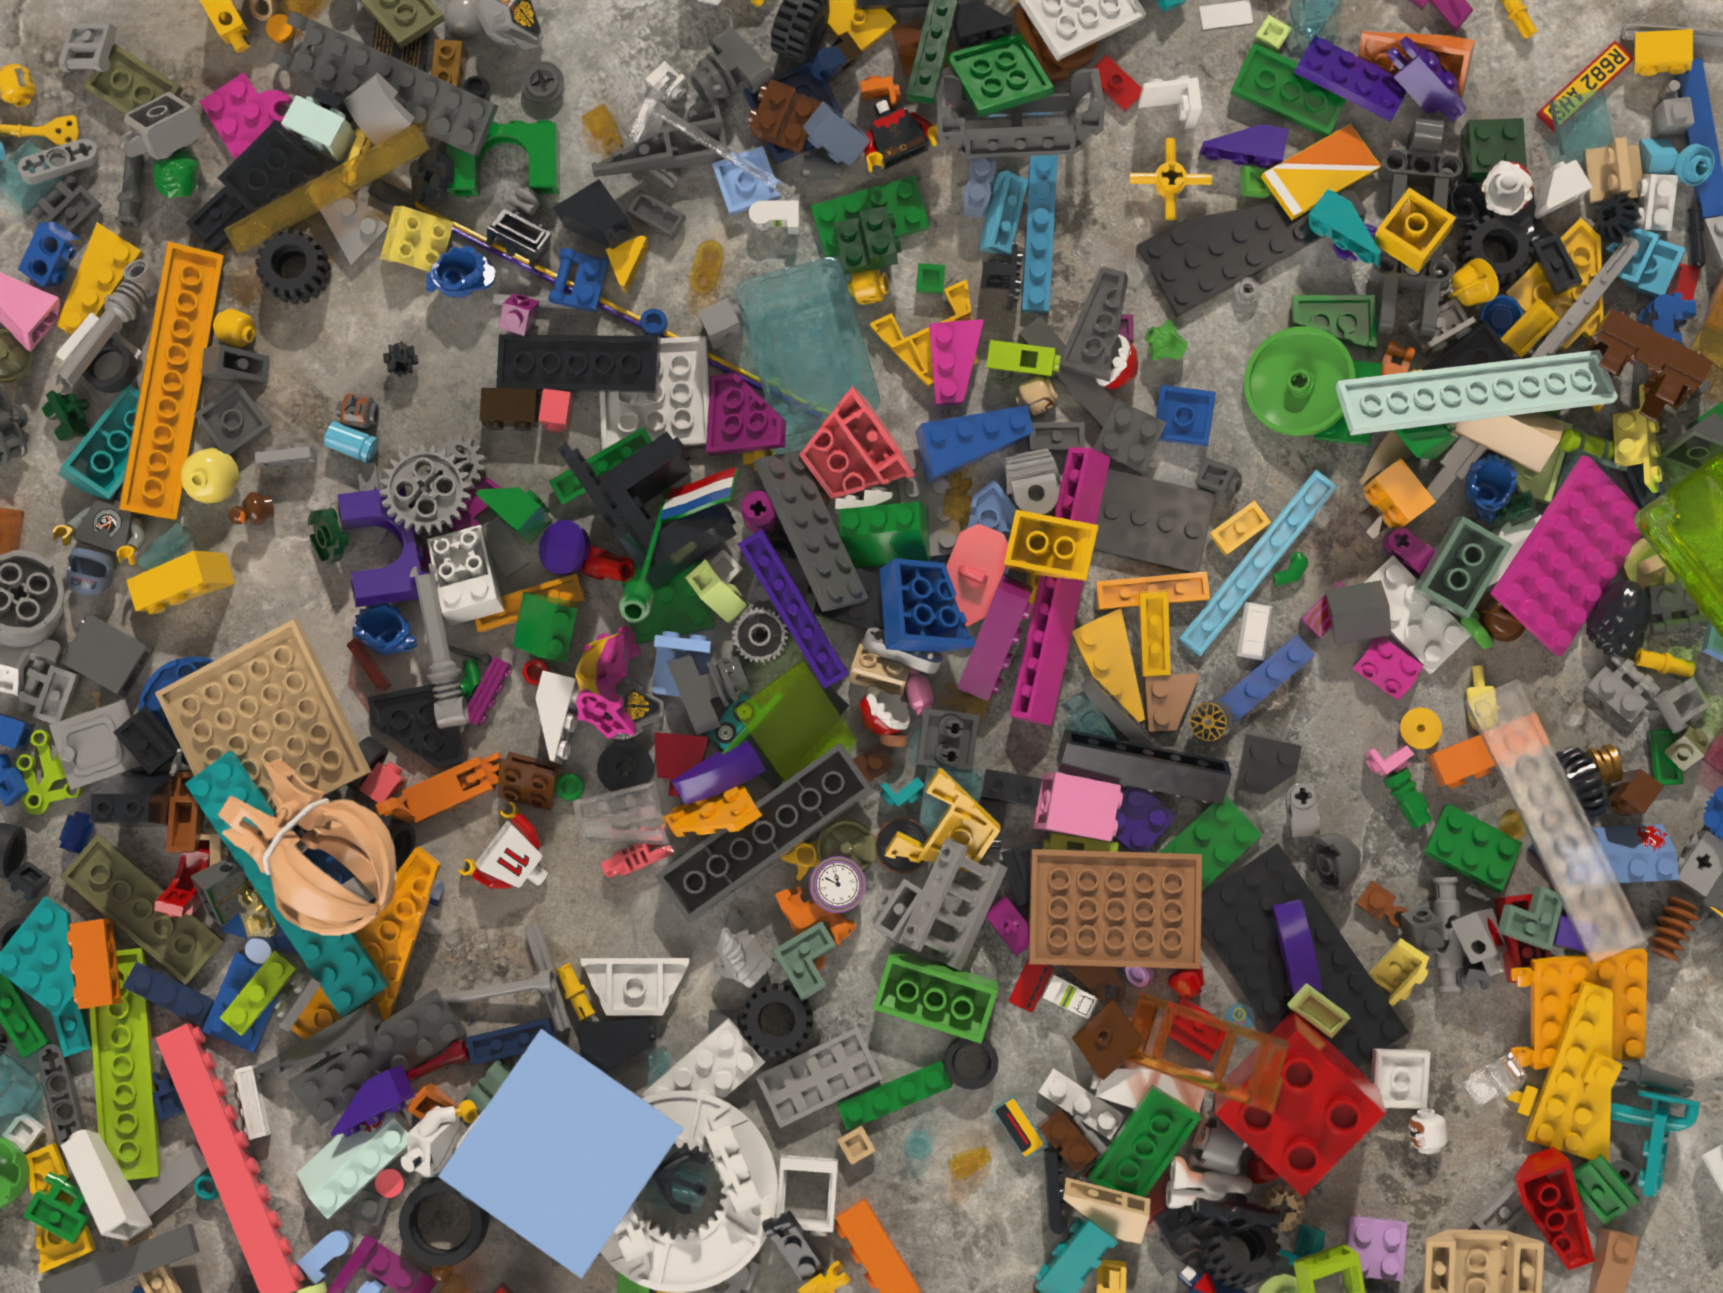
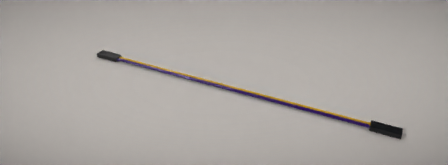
M375 177L367 191L373 197L393 207L405 206L453 222L451 232L555 285L556 273L538 264L534 269L529 267V259L517 253L514 256L509 255L505 247L496 242L491 247L486 245V237L421 205L413 199L411 194L384 180ZM567 279L565 290L572 294L574 282ZM603 297L600 298L599 308L642 329L640 326V316ZM666 330V332L659 337L676 338L679 336ZM708 352V364L727 374L736 373L747 384L821 422H824L830 415Z

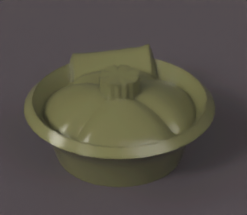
M3 327L0 328V383L5 384L19 380L29 371L34 359V350H26L8 329Z
M836 820L827 825L818 838L817 855L819 861L821 862L830 857L843 856L853 860L864 873L872 863L877 862L876 836L872 834L867 826L857 820Z

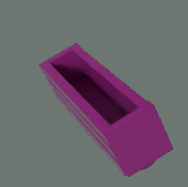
M495 656L493 657L467 706L469 722L479 727L481 724H485L488 718L486 714L489 709L494 707L497 694H500L504 688L503 682L512 673L511 664Z

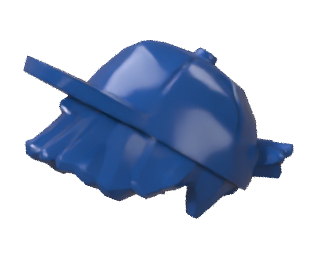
M466 245L460 249L453 247L446 254H440L439 260L433 264L430 273L426 275L427 292H432L437 289L449 297H467L473 291L486 289L493 285L495 269L491 261L483 257V254H477V251L472 246Z
M1483 454L1477 459L1476 463H1471V469L1466 476L1465 498L1468 504L1475 510L1478 519L1482 520L1483 518L1487 523H1491V521L1496 519V512L1505 507L1509 502L1510 495L1516 489L1517 481L1515 479L1518 473L1515 471L1512 462L1508 463L1507 458L1500 459L1499 455Z
M389 603L366 606L365 609H360V614L355 615L357 620H355L352 628L353 636L366 644L374 653L388 656L399 652H409L410 649L417 647L416 637L410 635L408 621L402 617L400 610L395 605H390Z

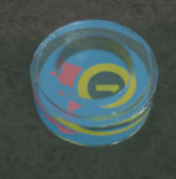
M1235 1003L1227 1009L1225 1020L1232 1030L1244 1032L1253 1026L1255 1014L1248 1005Z

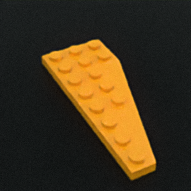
M420 846L413 850L396 873L395 894L388 907L383 911L378 910L379 914L374 921L355 931L390 985L353 1012L376 1000L383 1021L391 1017L441 866L438 860ZM376 900L375 903H374V905H376L377 907H379L380 905L377 904L378 901ZM319 987L291 1028L303 1040L342 1019L321 987Z

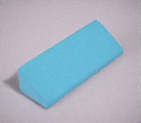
M1008 170L996 174L979 243V250L1010 257L1029 182L1028 179Z

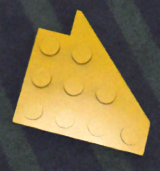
M1582 218L1560 238L1583 280L1580 286L1554 295L1538 262H1536L1504 294L1518 301L1523 315L1538 299H1541L1560 317L1544 334L1546 337L1602 268L1601 236ZM1603 294L1559 348L1560 351L1566 350L1581 334L1589 340L1592 332L1604 318Z

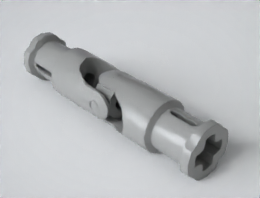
M1458 877L1432 878L1436 889V901L1433 902L1434 914L1442 921L1444 946L1436 948L1437 968H1440L1441 986L1438 987L1439 992L1464 991V987L1461 986L1460 968L1463 967L1462 945L1451 924V921L1460 918V902L1456 900V882H1458ZM1447 921L1450 924V928H1445Z

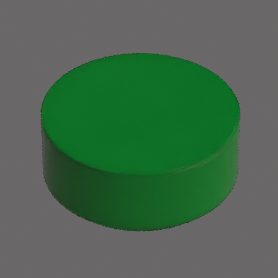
M567 773L559 778L556 791L563 800L576 801L584 794L585 784L580 776L574 773Z

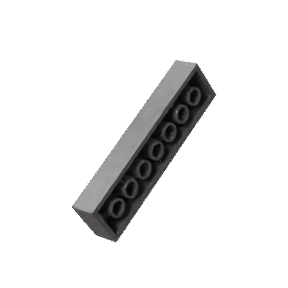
M839 743L755 803L762 814L761 817L736 832H729L727 828L719 829L715 834L709 836L655 876L686 921L693 922L870 795L875 789L845 747Z

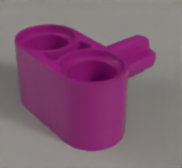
M1007 897L1002 898L989 909L986 919L1011 951L1018 956L1029 947V925Z

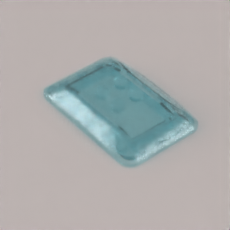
M823 258L747 278L737 285L736 298L743 317V323L765 400L786 421V436L820 428L852 385L868 400L875 411L878 409L880 404L879 392L843 269L836 259Z

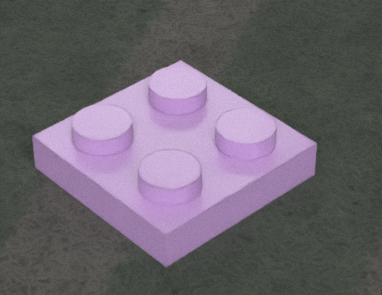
M1348 1215L1345 1244L1359 1253L1362 1276L1403 1282L1407 1223L1404 1221Z

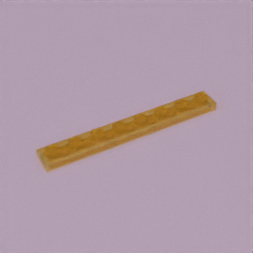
M414 124L228 226L224 231L236 252L242 254L262 243L266 238L273 237V233L282 232L431 149L418 125Z

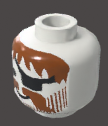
M1433 1109L1418 1110L1417 1115L1412 1116L1408 1120L1410 1143L1414 1148L1418 1149V1152L1423 1154L1438 1153L1447 1144L1445 1118L1435 1114Z

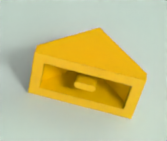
M642 235L628 240L614 249H606L620 288L626 294L649 247L647 238Z

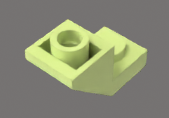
M704 560L685 577L700 599L729 624L750 606L746 603V600L736 586L725 582L708 560Z

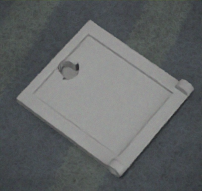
M120 699L116 703L49 725L70 790L135 768H143L113 733L131 717L125 699Z

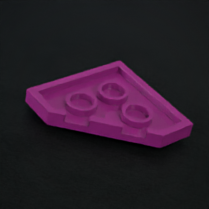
M736 373L710 376L705 453L709 456L785 448L786 421Z

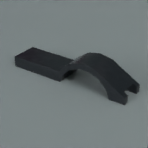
M1533 187L1532 199L1529 200V203L1523 209L1511 216L1510 220L1514 221L1517 218L1521 221L1520 227L1526 226L1529 231L1526 235L1533 238V243L1529 247H1534L1533 255L1554 295H1558L1580 286L1583 280L1558 233L1550 232L1543 224L1541 218L1536 219L1534 216L1536 205Z

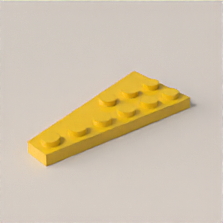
M1582 981L1524 1135L1528 1141L1547 1147H1555L1560 1151L1590 1160L1595 1159L1598 1154L1602 1153L1609 1163L1611 1091L1583 1081L1581 1075L1592 1052L1612 1059L1613 992L1611 989Z

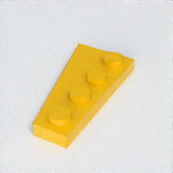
M97 222L58 319L57 326L72 335L91 312L100 318L105 311V297L112 295L124 280L123 271L129 263L141 259L144 253Z
M57 1143L50 1144L26 1155L29 1163V1189L33 1197L36 1191L40 1189L49 1193L52 1186L44 1182V1179L50 1171L58 1176L63 1174L70 1178ZM64 1192L59 1197L60 1200L69 1205L75 1199ZM36 1224L37 1237H35L36 1249H39V1274L96 1250L87 1224L78 1241L73 1244Z

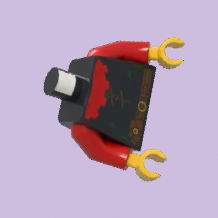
M888 100L880 101L873 107L878 118L870 122V130L866 133L870 142L863 150L869 172H873V166L878 165L884 171L929 151L928 138L932 146L937 145L935 140L938 138L937 125H933L917 113L909 112L905 107L893 111Z

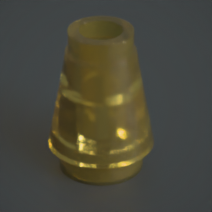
M984 1145L952 1154L953 1158L947 1160L956 1181L961 1179L965 1181L987 1165V1163L991 1162L992 1158Z

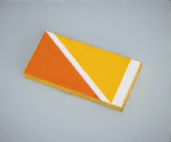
M1349 124L1262 174L1261 178L1290 219L1293 220L1311 210L1327 189L1339 194L1379 171L1381 165L1352 125Z

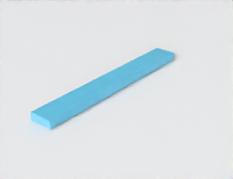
M1315 470L1178 640L1200 657L1338 486L1318 470Z

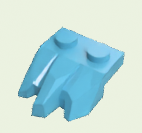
M1640 228L1631 230L1630 236L1639 242V249L1617 275V278L1633 290L1654 298L1666 294L1686 248L1660 240V235ZM1612 242L1606 248V251L1613 255L1621 243Z

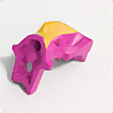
M629 626L619 628L617 634L614 635L600 634L597 636L596 641L585 644L583 646L584 654L579 660L575 671L579 686V693L576 698L578 709L576 717L581 721L593 724L608 739L614 738L617 733H626L631 736L636 732L635 722L622 708L624 703L622 697L615 692L616 684L622 682L621 678L627 675L629 659H634L642 652V649L635 642L636 634ZM604 713H609L613 718L607 717Z

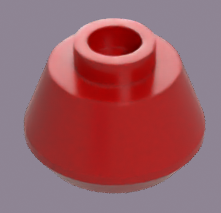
M1201 966V969L1181 968L1168 976V986L1179 996L1186 995L1187 999L1197 996L1202 992L1201 987L1205 984L1203 967Z
M1255 1151L1251 1153L1252 1157L1247 1160V1177L1252 1180L1253 1184L1267 1183L1281 1177Z

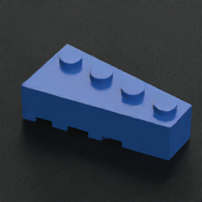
M1028 405L921 423L915 434L926 484L932 483L945 475L954 473L967 465L974 464L987 456L996 454L1026 440L1034 432Z

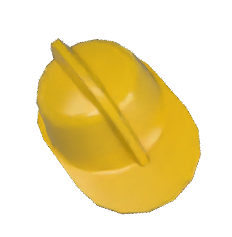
M1481 258L1473 259L1464 264L1451 277L1453 291L1448 297H1456L1464 306L1484 304L1493 300L1499 292V282L1495 271L1485 260Z

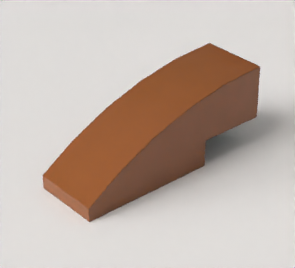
M176 772L174 797H170L167 853H191L197 851L205 813L185 785L186 782L194 777L193 772Z

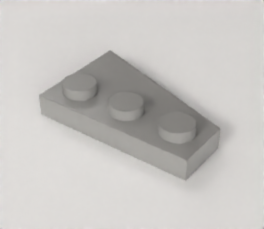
M327 170L308 189L350 265L353 267L386 232L388 225Z

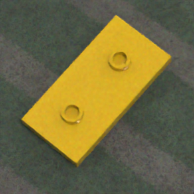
M829 0L830 12L827 26L837 38L847 31L862 52L890 32L892 26L897 25L895 19L886 9H857L856 0Z

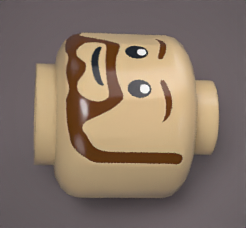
M1038 375L1019 385L1020 395L1016 396L1019 407L1028 405L1029 413L1035 416L1053 408L1056 404L1055 399L1059 396L1052 380Z

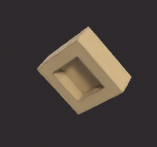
M862 1125L837 1139L851 1165L876 1151Z

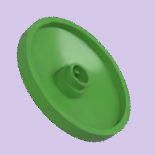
M1298 326L1281 330L1263 341L1254 351L1248 362L1244 376V391L1247 403L1259 421L1272 431L1292 437L1317 434L1334 425L1344 415L1335 385L1339 380L1356 379L1355 365L1348 350L1340 340L1322 329Z

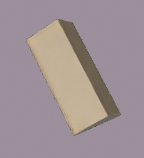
M1541 412L1454 422L1456 426L1454 432L1540 473L1559 443L1565 424Z

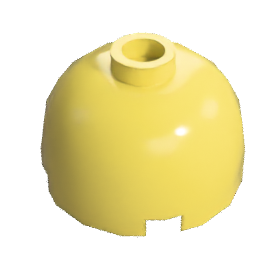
M216 448L199 450L189 456L182 465L180 475L182 486L186 493L195 501L205 504L219 503L231 497L235 492L236 483H239L240 476L238 466L230 455L224 454Z

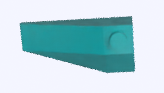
M129 385L119 393L61 466L58 474L60 477L82 492L110 500L124 481L140 391Z

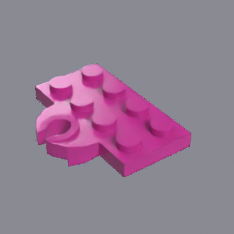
M242 73L199 102L232 156L236 159L274 120L282 126L281 122L285 115L279 116L278 110L284 104H291L293 99L278 90H266L258 93L249 77Z

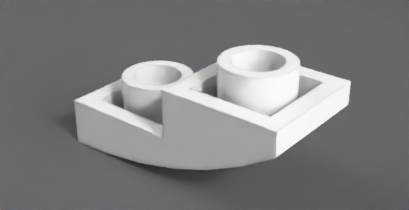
M871 487V490H865L864 501L859 500V497L854 495H844L842 499L836 498L835 514H839V509L891 504L892 492H887V488Z

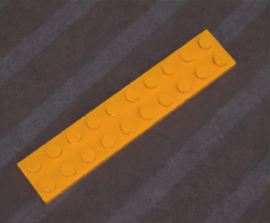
M169 241L166 244L118 510L172 521L177 519L182 491L181 469L189 452L195 418L194 414L196 413L202 379L203 350L207 348L223 261L222 254Z

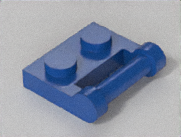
M562 248L559 256L561 263L554 289L550 291L548 300L557 305L597 313L609 267V259L578 253L569 248ZM571 263L579 264L570 296L564 294Z

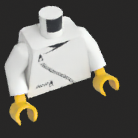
M465 1100L456 1109H454V1106L445 1108L436 1106L427 1112L424 1118L408 1133L407 1154L401 1158L402 1167L408 1172L415 1170L424 1177H438L457 1150L456 1145L460 1140V1116L467 1123L474 1122L478 1117L476 1113L477 1107L474 1102Z

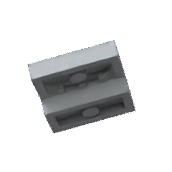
M376 73L346 97L344 103L359 128L379 149L407 128L415 117L394 99L398 91L379 73Z

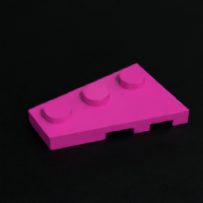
M984 319L929 323L936 406L963 404Z

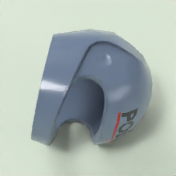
M73 547L68 557L69 563L66 573L69 586L73 591L85 596H94L105 591L113 579V557L100 552Z

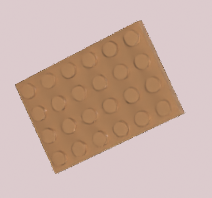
M1031 849L1028 964L1201 969L1202 854Z

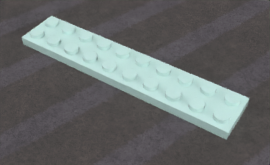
M1600 350L1339 380L1335 385L1350 435L1614 403L1618 398L1609 372L1598 366L1602 359Z

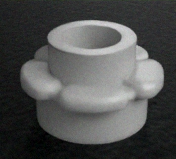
M1246 277L1235 283L1233 291L1235 292V298L1239 302L1251 304L1258 299L1261 288L1252 278ZM1246 288H1248V289L1250 290L1249 293H1246V292H1245V289H1246Z

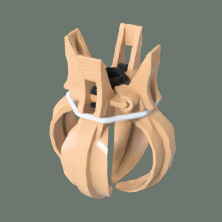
M282 759L265 764L275 786L270 797L277 810L272 817L233 796H229L218 815L232 828L223 831L222 834L232 841L235 846L250 854L256 861L261 873L265 872L267 875H271L276 907L286 920L304 930L322 935L340 936L355 932L368 925L378 916V910L383 911L388 907L395 894V847L387 827L376 813L365 806H360L354 801L341 799L330 802L327 798L322 799L324 792L306 785L294 769L289 767ZM246 816L252 822H254L260 829L243 821V818ZM300 840L303 845L297 849L296 845ZM307 848H319L330 854L349 869L369 889L380 906L377 907L340 885L310 862L302 853Z

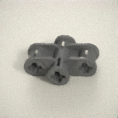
M1 383L0 450L3 452L0 453V465H4L14 457L22 458L27 454V444L20 428L26 426L28 416L21 405H11L7 391Z

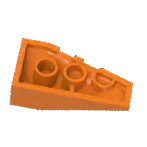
M1362 32L1358 52L1359 58L1395 75L1398 68L1389 58L1387 51L1395 47L1408 60L1410 55L1403 49L1400 40L1406 36L1419 49L1424 47L1428 52H1433L1439 59V65L1446 72L1449 71L1455 76L1459 86L1457 93L1462 99L1476 40L1448 35Z

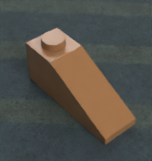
M1598 1227L1594 1253L1595 1261L1592 1266L1588 1293H1625L1634 1267L1638 1242L1637 1236L1624 1231Z

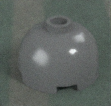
M1327 833L1312 839V844L1306 848L1307 861L1311 872L1317 870L1319 877L1322 879L1323 882L1319 883L1320 886L1328 891H1336L1344 888L1356 879L1361 867V853L1359 848L1349 838L1342 834Z

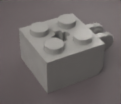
M167 92L126 113L124 122L129 132L116 140V147L120 151L125 152L127 156L133 158L146 152L157 160L165 159L172 156L174 151L195 144L197 139L205 136L193 106L174 94Z

